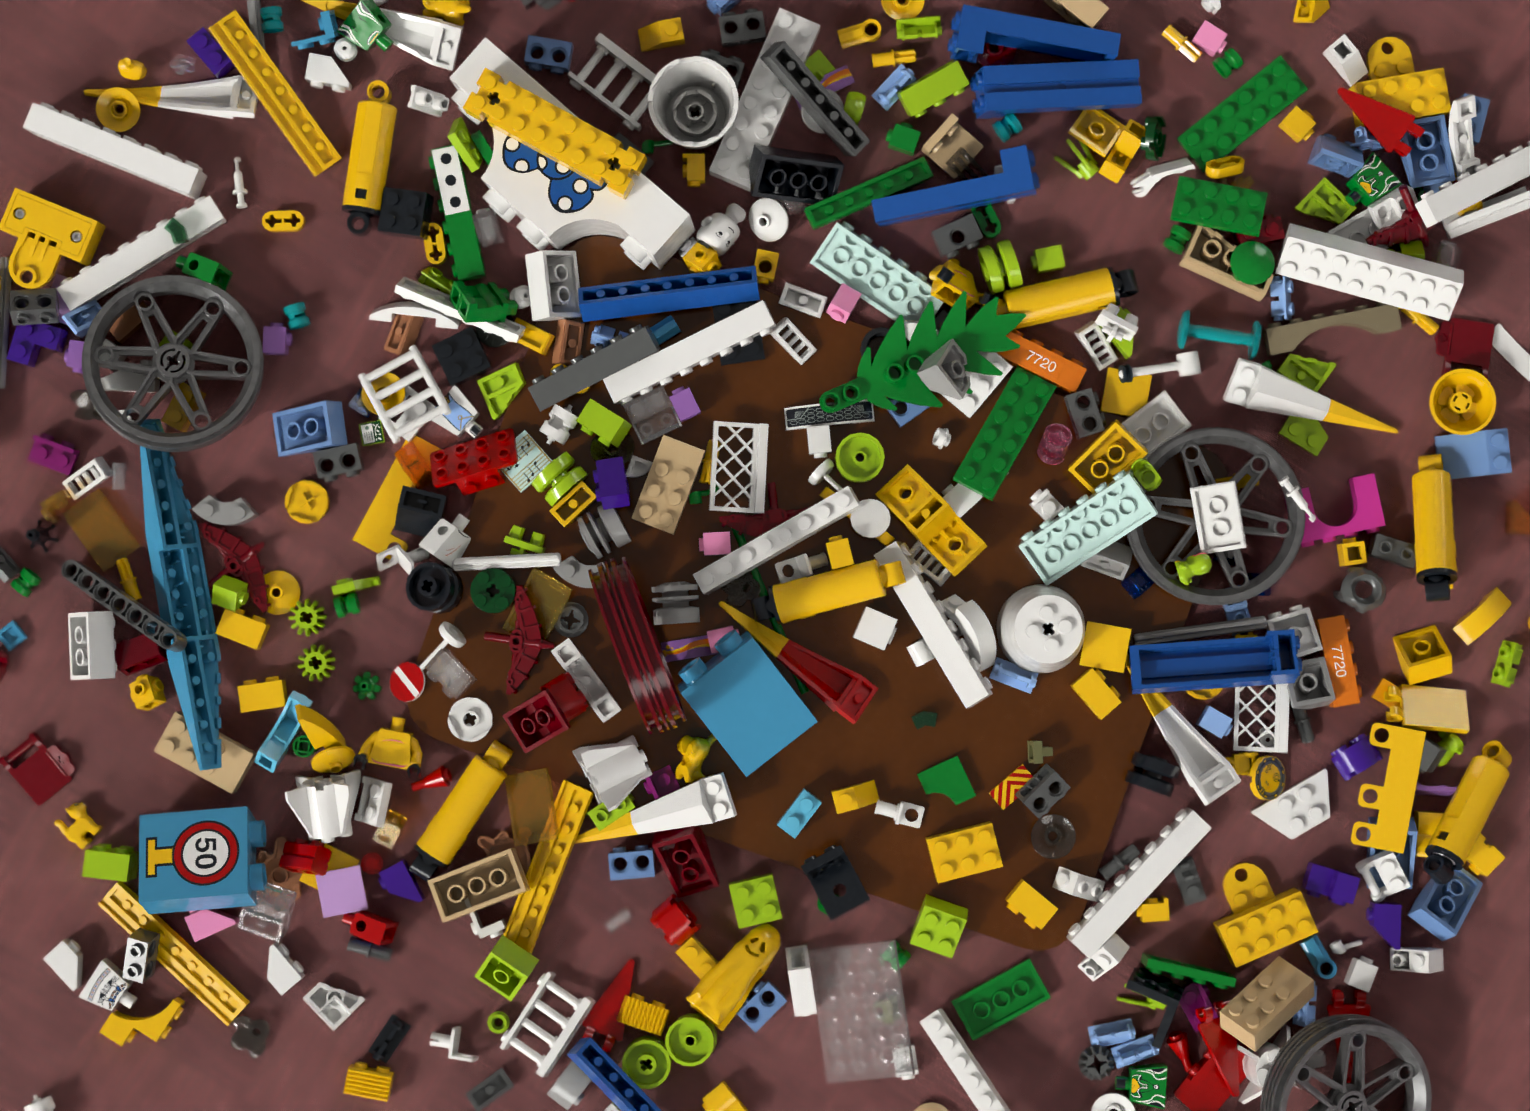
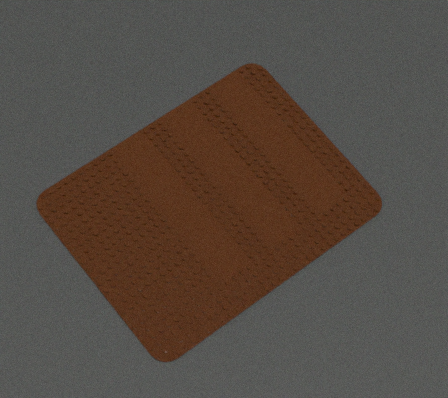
M596 235L584 238L567 250L576 251L580 288L691 274L685 262L675 258H671L661 270L652 262L645 270H642L625 255V250L620 246L624 240L615 237ZM759 289L760 300L756 301L758 303L763 300L766 303L775 324L782 318L787 317L817 349L802 365L769 334L762 337L765 360L721 366L720 355L712 358L713 362L703 367L699 364L692 368L693 372L682 377L679 374L673 377V382L665 386L658 384L652 387L654 391L644 396L638 394L632 397L634 401L624 406L613 402L604 381L601 380L591 385L587 392L583 394L575 393L556 404L562 408H567L568 405L573 406L571 409L572 414L579 417L591 398L626 420L632 427L617 448L612 444L607 447L598 441L599 436L595 433L590 436L581 430L582 425L579 423L576 424L574 429L569 430L570 436L565 445L557 441H552L549 445L546 443L548 441L547 435L539 430L545 420H550L549 413L554 405L540 412L528 387L533 384L531 380L540 375H544L545 378L550 376L552 367L556 365L552 363L558 320L538 321L536 327L555 337L546 356L528 348L521 368L526 384L507 407L499 431L511 428L516 438L526 430L552 461L567 451L575 460L573 466L567 472L577 466H581L588 474L584 482L594 493L596 483L594 482L593 470H597V460L623 457L625 471L627 472L633 455L653 462L663 435L706 451L708 441L713 439V421L769 424L764 512L770 510L767 483H776L778 508L786 511L803 509L806 506H811L824 500L819 495L825 487L830 488L835 493L838 492L825 479L817 485H812L808 481L816 468L828 458L834 463V467L828 475L842 488L852 487L859 502L865 499H875L883 503L875 494L907 464L943 497L944 495L941 492L950 484L953 486L958 484L953 481V477L1010 377L1005 376L971 418L966 416L940 393L934 391L931 392L943 406L941 408L929 407L901 428H899L887 409L873 405L875 422L830 425L832 452L827 453L826 458H814V455H809L807 429L786 431L784 408L819 404V399L824 392L857 379V370L862 358L860 352L861 342L872 328L849 320L846 323L836 321L824 311L821 318H817L779 304L781 296ZM712 306L583 322L582 317L567 319L585 323L581 354L584 358L591 354V349L596 347L590 343L595 325L600 326L602 324L616 329L614 337H616L620 331L631 334L629 330L639 324L642 327L649 325L651 328L671 315L681 332L659 345L661 348L657 351L659 352L715 324ZM787 326L784 327L778 334L781 336L789 328ZM792 333L791 335H789L785 339V341L788 342L789 340H791L795 336V334ZM878 336L871 340L869 347L871 348L872 359H874L885 336ZM799 339L791 346V348L794 349L802 341ZM805 345L797 354L800 356L808 347ZM684 386L685 389L690 388L701 414L681 423L669 397L673 395V390ZM852 390L846 391L848 397L852 398L854 396ZM1055 393L1052 395L993 501L982 497L960 518L988 547L958 575L954 577L951 574L941 587L924 573L921 574L924 581H929L934 589L932 594L936 600L942 601L956 594L965 602L973 600L977 603L992 626L996 640V658L998 657L1008 662L1011 661L1002 652L997 638L996 624L999 612L1006 600L1018 590L1031 585H1045L1018 547L1024 534L1031 530L1036 532L1040 529L1039 525L1044 522L1042 517L1029 505L1033 501L1030 497L1038 489L1043 491L1047 488L1050 491L1049 493L1064 508L1069 506L1071 509L1077 505L1076 501L1083 495L1091 496L1092 493L1068 470V467L1103 433L1100 432L1077 440L1064 398ZM830 398L826 400V403L834 402ZM1077 401L1080 408L1088 407V405ZM899 402L895 404L897 407L896 413L904 414L907 411L904 403ZM1098 409L1099 413H1103L1107 423L1104 426L1105 430L1116 419L1120 423L1126 420L1123 417L1102 412ZM1086 418L1084 426L1089 430H1093L1095 421L1092 418ZM719 426L718 435L725 442L733 433L728 427ZM732 427V428H733L735 431H737L740 427ZM743 428L738 433L745 443L752 439L753 428ZM938 428H948L949 434H951L950 443L947 447L943 446L942 449H938V446L932 442L933 436ZM850 434H870L883 447L885 455L883 467L878 475L868 482H850L842 477L836 468L835 455L837 447ZM736 436L726 444L734 454L744 446ZM1198 445L1214 480L1228 477L1226 467L1217 455ZM724 446L720 449L718 456L722 464L732 457ZM1190 447L1186 449L1185 455L1188 459L1193 460L1197 457V451ZM746 448L737 455L744 465L751 461V453ZM1179 452L1158 469L1157 472L1161 476L1162 482L1157 489L1146 491L1145 494L1147 496L1192 500L1190 484L1181 453ZM861 453L855 457L858 462L864 460V456ZM735 459L725 466L733 476L742 469ZM701 463L690 493L710 489L708 483L699 482L703 463ZM749 465L747 468L751 472V465ZM1199 465L1194 466L1193 469L1198 486L1208 485ZM723 469L716 474V481L721 486L731 479ZM744 470L736 477V480L745 487L750 483V476ZM649 471L640 477H627L630 506L615 508L632 542L618 548L613 541H610L611 553L608 554L603 546L599 547L603 554V557L600 559L588 549L579 532L577 519L565 528L549 511L553 507L545 500V495L552 486L546 491L539 493L530 485L521 493L504 473L505 483L477 491L468 516L470 521L463 530L466 535L471 537V541L461 558L511 555L512 548L520 550V547L503 542L505 536L509 535L513 525L526 528L522 540L530 542L533 531L544 534L545 542L543 547L546 548L544 553H560L561 562L570 556H574L580 563L585 565H597L607 560L610 567H612L610 563L611 558H615L617 564L623 562L622 557L625 556L660 646L663 642L705 636L709 630L733 625L734 630L738 629L741 636L746 630L719 606V602L723 601L754 619L750 600L760 597L750 572H747L709 595L703 594L699 585L698 590H688L689 596L699 595V599L689 601V606L699 607L700 622L654 625L653 610L663 608V604L652 602V598L662 597V592L652 593L651 587L667 582L685 581L697 584L693 576L694 573L726 556H704V551H699V538H703V533L730 532L731 552L739 548L731 527L727 525L725 527L721 526L722 523L719 521V516L731 514L754 515L755 513L709 511L710 495L702 496L701 504H690L688 497L674 535L632 519V515ZM734 481L724 488L732 498L741 491ZM911 490L904 491L901 498H908L911 495ZM722 491L715 496V506L723 507L730 501ZM744 493L734 500L740 508H749V498ZM596 500L580 515L584 518L586 524L590 522L586 514L587 512H591L596 519L600 517L597 507L602 505L601 501L597 502ZM1161 506V511L1193 518V507ZM887 507L890 513V524L886 532L895 538L893 542L901 541L902 544L906 543L909 549H911L918 540L912 535L906 525ZM845 516L757 568L768 592L769 586L780 583L775 568L776 563L805 553L808 557L824 552L828 559L825 543L829 542L828 539L830 537L842 535L843 539L848 538L854 561L853 565L875 560L874 554L886 546L875 538L863 537L856 533L850 519ZM1152 517L1142 524L1146 543L1152 555L1161 566L1190 525L1158 517ZM1197 530L1179 553L1178 557L1182 560L1199 543ZM743 533L747 543L757 538ZM1127 534L1115 541L1130 547ZM961 542L953 543L951 550L959 549ZM921 549L918 552V554L914 557L916 561L922 555L924 550ZM526 550L527 553H530V554H538V553H535V552ZM1133 554L1123 581L1085 568L1080 564L1049 584L1062 589L1073 597L1082 610L1085 627L1087 626V621L1132 629L1129 646L1135 645V634L1184 627L1192 602L1175 597L1154 583L1142 570ZM928 555L921 564L924 566L931 556ZM829 559L828 566L812 570L813 575L832 571ZM935 561L928 570L931 572L938 562ZM1174 562L1166 564L1165 569L1168 574L1173 575L1177 572ZM785 565L782 572L784 576L792 577L794 569L791 565ZM555 566L509 568L501 570L509 573L515 580L516 585L528 588L526 593L532 605L536 604L537 608L534 610L538 622L542 623V627H540L542 639L554 643L555 647L569 638L562 636L556 631L553 624L555 610L566 602H575L585 608L588 613V626L581 635L572 637L570 640L581 652L621 708L620 712L603 723L587 700L586 702L589 705L586 708L587 711L569 721L571 728L525 754L502 715L542 692L540 689L542 685L561 673L565 674L566 670L563 669L552 654L551 650L554 648L541 649L537 657L539 660L538 664H534L528 673L530 678L528 680L524 679L518 686L517 694H506V680L512 665L513 652H511L508 643L484 640L485 631L508 635L512 633L515 629L516 620L515 602L509 609L501 613L482 611L474 604L470 588L475 576L483 570L456 571L462 579V598L458 605L450 612L433 614L416 664L420 666L444 640L439 632V626L444 621L451 623L460 630L466 638V644L461 648H456L448 643L423 670L426 682L424 691L414 701L407 702L410 716L421 731L437 740L482 756L485 755L490 745L496 739L514 751L507 765L562 784L563 780H568L591 791L593 790L589 785L588 777H585L580 764L572 752L579 747L617 743L633 735L639 746L637 749L644 751L648 760L645 764H648L652 773L670 764L675 774L676 767L683 759V755L677 750L679 740L685 735L707 739L712 734L677 687L683 681L678 674L679 671L698 657L667 662L687 721L683 722L682 718L677 719L678 728L673 729L669 722L671 730L668 731L664 725L665 733L660 734L657 727L653 728V734L650 735L626 681L593 588H583L565 581L553 569ZM942 567L936 576L938 577L945 568ZM1139 574L1146 584L1138 590H1133L1132 579ZM1202 575L1193 576L1192 583H1189V585L1198 587ZM495 584L493 588H489L492 597L495 594H499V589H496ZM889 587L886 588V596L781 624L789 640L861 674L879 688L858 721L852 724L837 711L833 712L810 689L809 692L801 695L792 672L755 639L818 722L747 777L716 739L710 746L708 756L702 763L701 773L707 777L724 772L737 815L712 824L700 825L704 835L801 870V866L805 864L804 861L814 855L819 857L824 854L826 848L832 845H836V847L841 845L863 887L871 895L919 912L926 894L967 908L968 916L964 928L1023 949L1043 951L1058 947L1067 940L1068 930L1072 925L1079 923L1087 899L1053 888L1059 866L1082 875L1096 877L1129 782L1124 781L1127 771L1134 770L1135 767L1131 763L1134 751L1140 753L1152 718V714L1142 695L1132 694L1131 674L1126 666L1124 673L1099 669L1106 677L1104 682L1109 688L1113 686L1120 693L1119 700L1122 702L1102 720L1098 719L1070 686L1089 668H1093L1079 665L1083 645L1078 655L1065 667L1050 673H1039L1031 694L989 678L994 665L990 666L980 673L983 678L986 676L993 687L991 689L993 694L973 707L966 709L936 658L916 667L906 647L922 639L923 636L894 588ZM865 606L897 619L895 625L897 630L891 644H887L885 650L853 638ZM572 610L570 616L561 618L568 622L569 630L573 623L580 622V620L574 618V610ZM770 619L758 621L774 631ZM1050 623L1042 626L1044 628V635L1052 633L1050 629L1052 625ZM717 654L701 656L700 658L705 664ZM466 697L479 698L486 702L493 714V726L484 738L474 742L463 741L455 737L448 726V717L452 706L458 700ZM470 713L466 714L467 719L464 720L465 723H470L472 726L475 725L474 720L477 719L476 716H471ZM1039 740L1042 741V747H1053V756H1044L1043 763L1040 764L1028 763L1027 741ZM957 755L976 796L955 805L952 799L944 794L931 793L926 795L917 773ZM1047 763L1071 787L1066 795L1059 799L1051 807L1050 811L1040 819L1018 798L1003 810L989 794L995 786L1021 764L1034 776ZM684 777L677 779L681 788L691 784L686 783ZM646 779L640 781L631 791L634 797L632 802L636 806L633 810L655 800L653 794H648L643 782ZM874 780L880 801L895 805L900 803V801L923 806L925 810L920 828H914L903 824L897 825L893 820L894 818L875 814L877 803L837 814L831 791ZM805 788L821 800L822 804L794 839L777 826V822L802 789ZM908 809L905 813V818L913 822L918 818V812L915 809ZM990 821L995 832L1003 867L937 883L925 838ZM1021 879L1058 908L1042 930L1037 926L1033 929L1024 922L1026 917L1019 912L1016 915L1006 907L1009 903L1005 898Z

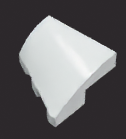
M1407 186L1414 203H1418L1414 189ZM1398 188L1367 206L1378 230L1395 224L1396 221L1401 219L1402 214L1407 209Z
M321 982L303 997V1000L333 1031L365 1001L362 996L353 995Z

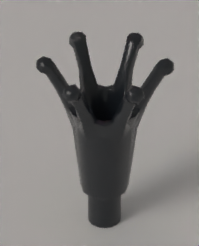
M38 520L37 527L28 530L26 537L32 541L30 548L33 549L35 544H37L47 553L48 548L45 546L47 541L59 542L58 538H52L48 533L49 530L54 529L56 526L52 524L48 528L41 527V520Z

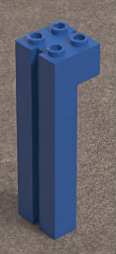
M963 4L961 10L956 11L955 16L952 18L951 30H954L952 38H949L947 51L951 52L950 59L976 63L978 53L983 54L984 43L1084 62L1114 60L1118 56L1121 33Z
M1139 59L983 66L970 80L971 91L976 93V99L972 101V111L976 113V119L1002 118L1006 114L1136 108L1142 104L1141 86H1139L1138 79L1140 77Z
M1027 145L999 150L1004 173L871 200L875 222L880 227L1037 195L1036 189L1040 188V182L1037 172H1033L1032 168L1036 166L1034 153L1027 148Z
M1294 629L1267 631L1266 635L1262 637L1129 646L1132 694L1295 683L1297 677L1300 676V671H1302V659L1297 658L1296 655L1298 649H1300L1299 636H1295Z

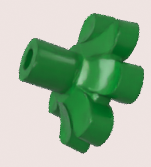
M369 671L364 672L363 677L357 675L354 679L357 685L353 686V691L359 692L358 698L360 700H364L366 696L370 700H374L376 698L374 692L379 693L382 690V686L376 685L380 678L377 675L371 678V672Z

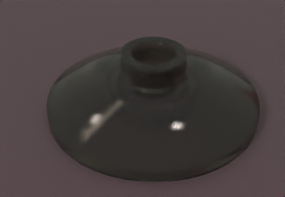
M627 433L618 448L612 444L609 447L598 441V435L591 442L590 452L595 462L597 460L623 457L625 464L631 459L635 450L634 440L629 433Z
M1049 814L1041 817L1036 821L1031 831V842L1034 849L1041 856L1049 859H1058L1067 855L1072 850L1076 840L1075 829L1071 822L1058 814ZM1050 832L1056 833L1054 840L1049 839L1048 835Z

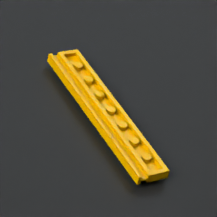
M236 9L208 28L314 177L342 159Z
M563 780L526 874L531 890L518 895L503 933L506 938L512 940L531 954L594 795L593 791L571 783L568 780Z
M118 881L98 903L130 935L139 928L160 933L157 960L227 1026L250 1003L245 996L160 916L148 914L139 903V897L122 881Z

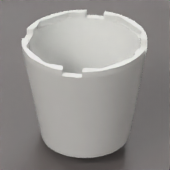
M686 57L668 63L657 73L649 89L648 108L653 124L666 139L686 148L702 149L717 142L729 131L738 113L739 98L733 78L724 67L705 57ZM697 110H699L700 116H695L693 118L691 115V111L696 112Z
M1043 584L1027 586L1012 594L1003 604L996 624L998 643L1004 655L1018 667L1034 673H1050L1068 665L1081 650L1086 630L1082 610L1073 597L1060 588ZM1050 623L1052 625L1050 628L1052 633L1044 635V628L1042 626Z

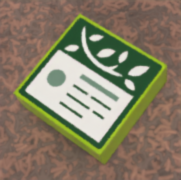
M381 420L359 424L363 446L386 442Z

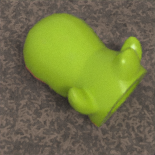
M1203 552L1187 557L1186 561H1174L1180 582L1185 585L1192 583L1193 576L1206 574L1212 568L1210 556Z
M1438 732L1442 740L1437 744L1447 750L1437 765L1438 767L1446 765L1453 758L1454 753L1461 755L1464 752V744L1455 733Z

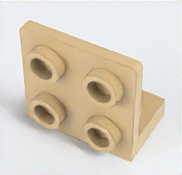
M952 113L923 145L921 151L950 177L956 179L982 150L983 145L958 124L959 118Z

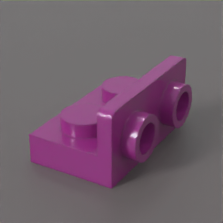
M42 432L40 436L33 435L32 439L35 441L27 460L71 476L80 453L79 450L74 449L75 444L62 440L61 444L54 442L53 436Z
M670 764L653 772L652 776L646 778V781L643 782L647 793H652L655 800L681 788Z
M1192 981L1183 986L1185 990L1179 1004L1193 1030L1198 1032L1197 1026L1201 1022L1196 1016L1195 1009L1212 1007L1213 1018L1218 1017V1014L1214 1010L1213 1003L1211 1004L1208 998L1210 991L1206 984Z

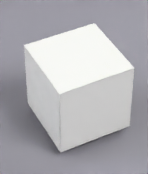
M865 606L853 638L885 650L887 644H891L897 630L895 628L897 619Z

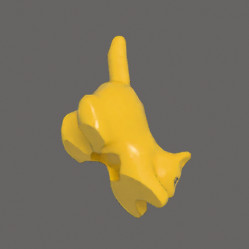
M422 0L425 7L422 11L423 16L444 18L447 22L459 26L464 25V13L472 10L469 0Z
M713 734L707 739L685 735L679 740L677 750L681 752L683 759L676 767V779L684 777L686 783H692L706 777L701 773V766L708 756L710 746L716 740Z

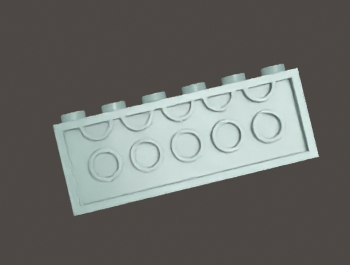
M846 221L842 223L836 222L810 261V264L838 283H844L860 292V298L894 321L897 320L899 315H903L904 320L919 321L930 301L933 302L935 316L944 303L931 295L932 284L926 281L928 279L927 276L919 271H916V273L908 269L910 266L908 263L900 258L897 261L890 256L891 252L881 245L877 248L871 244L873 240L864 233L858 235L853 231L855 227Z
M1131 469L1127 472L1124 470L1118 472L1113 476L1114 480L1109 484L1103 482L1094 489V494L1091 496L1083 495L1076 501L1077 505L1071 509L1069 506L1065 507L1057 513L1059 517L1054 520L1050 518L1039 525V530L1036 532L1031 530L1021 537L1022 541L1018 547L1046 586L1158 514L1157 509L1133 477Z

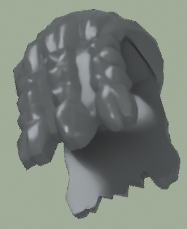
M1349 567L1346 571L1348 574L1342 581L1341 591L1334 590L1333 597L1337 601L1344 602L1355 608L1357 612L1363 614L1368 610L1379 607L1384 602L1386 585L1383 583L1382 577H1378V574L1372 570H1367L1364 567ZM1359 581L1366 582L1372 586V593L1368 598L1363 599L1356 595L1355 587Z

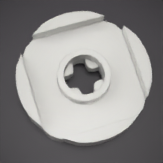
M466 697L458 700L452 706L449 712L448 726L455 737L468 742L478 741L484 738L492 728L493 714L486 702L479 698ZM468 713L471 716L475 715L477 718L474 720L475 725L473 726L470 723L466 724L464 721L467 719L466 714Z

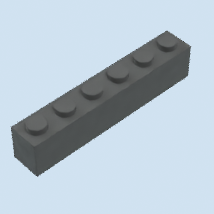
M785 41L775 42L760 57L845 156H856L870 142L869 138Z
M639 324L629 330L631 334L622 337L620 334L610 339V345L603 348L602 344L591 349V354L584 358L581 354L570 360L571 365L564 368L562 364L552 369V375L546 378L544 375H540L531 380L533 384L528 387V390L540 412L661 349L649 325L642 327Z

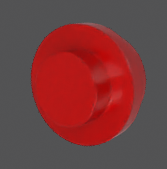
M375 852L367 853L361 860L363 871L370 875L379 873L384 865L381 855Z

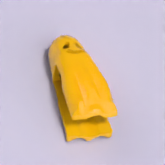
M762 924L752 929L733 946L721 961L705 974L691 994L686 997V1000L690 1002V1006L706 1020L714 1024L720 1031L726 1029L745 1003L754 985L764 975L781 945V936L778 930L770 924Z

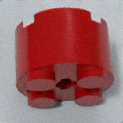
M566 672L565 674L561 673L542 685L540 689L541 691L549 689L569 722L587 711L586 708L589 705L582 691H576L577 687L570 673Z
M671 894L652 911L650 921L657 929H662L665 933V940L671 946L674 944L681 946L701 929V924L696 926L697 917L682 900L679 903L674 900L677 897L675 894Z

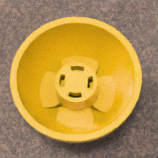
M1455 369L1445 373L1435 382L1429 396V408L1433 419L1441 428L1452 434L1468 435L1480 431L1491 421L1496 409V395L1491 383L1482 374L1471 369Z

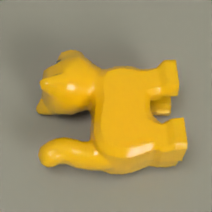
M84 802L73 803L70 807L65 808L70 817L76 820L70 827H67L60 819L54 822V825L59 827L67 839L76 843L82 850L87 848L93 841L92 838L86 837L87 833L90 832L97 836L103 829L101 825H97L87 814V805Z

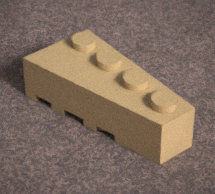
M1196 225L1179 266L1260 302L1266 295L1274 275L1272 274L1267 281L1257 285H1249L1237 281L1233 277L1230 266V258L1236 246L1231 245L1217 231L1215 232L1209 227Z

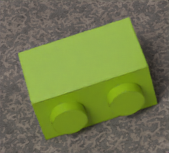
M591 398L576 420L582 425L581 430L590 436L595 433L599 436L598 441L607 447L612 444L618 448L632 427L626 420Z

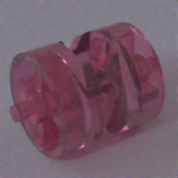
M1054 423L1048 425L1037 448L1039 458L1051 465L1061 463L1072 441L1071 431L1062 424Z

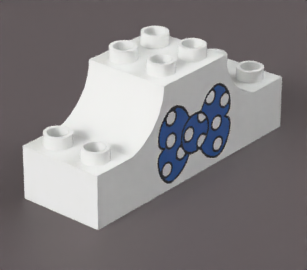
M486 37L450 76V80L457 89L451 99L458 105V109L476 125H479L481 121L467 114L463 106L471 92L478 93L479 87L476 83L485 68L500 75L505 85L511 81L577 117ZM494 98L491 102L495 105V102L498 104L500 100L499 98ZM492 127L494 134L492 159L486 172L481 177L489 190L482 198L507 223L517 215L521 222L516 227L539 251L544 250L549 244L556 250L561 251L569 243L585 236L610 235L625 239L620 246L625 250V255L642 270H645L651 262L661 270L694 233L695 227L690 214L644 174L640 173L639 176L633 174L631 179L634 182V186L625 200L610 192L607 183L604 182L601 187ZM616 162V164L613 163L611 165V168L615 171V168L618 170L620 166Z

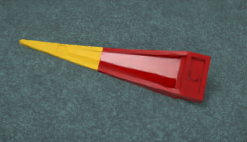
M719 602L720 607L833 712L837 711L852 724L858 721L879 689L861 674L789 640L759 622H755L754 619L727 603Z

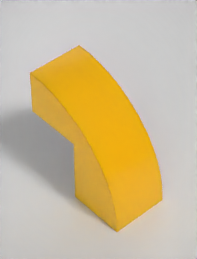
M1131 118L1129 119L1098 173L1115 183L1119 182L1131 159L1140 147L1141 138L1145 137L1146 129L1143 125Z
M1496 587L1483 597L1477 607L1461 617L1453 627V630L1468 646L1488 630L1507 611L1512 603Z

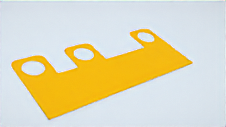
M415 436L411 442L405 440L352 540L376 553L387 550L392 542L399 543L401 548L405 552L407 551V543L391 535L396 522L402 487H416L425 468L431 469L430 454L441 450L440 448L418 436ZM387 555L385 558L390 560L392 556Z
M1374 723L1372 725L1369 739L1370 744L1391 750L1384 787L1365 783L1361 785L1358 797V804L1360 806L1379 810L1377 825L1360 821L1355 822L1351 835V842L1353 844L1404 854L1426 732L1382 723ZM1384 728L1388 731L1389 738L1386 742L1381 743L1375 739L1374 734L1377 729ZM1367 789H1373L1377 792L1378 798L1374 803L1364 801L1363 793ZM1366 827L1370 830L1371 835L1367 841L1357 839L1356 831L1358 828Z

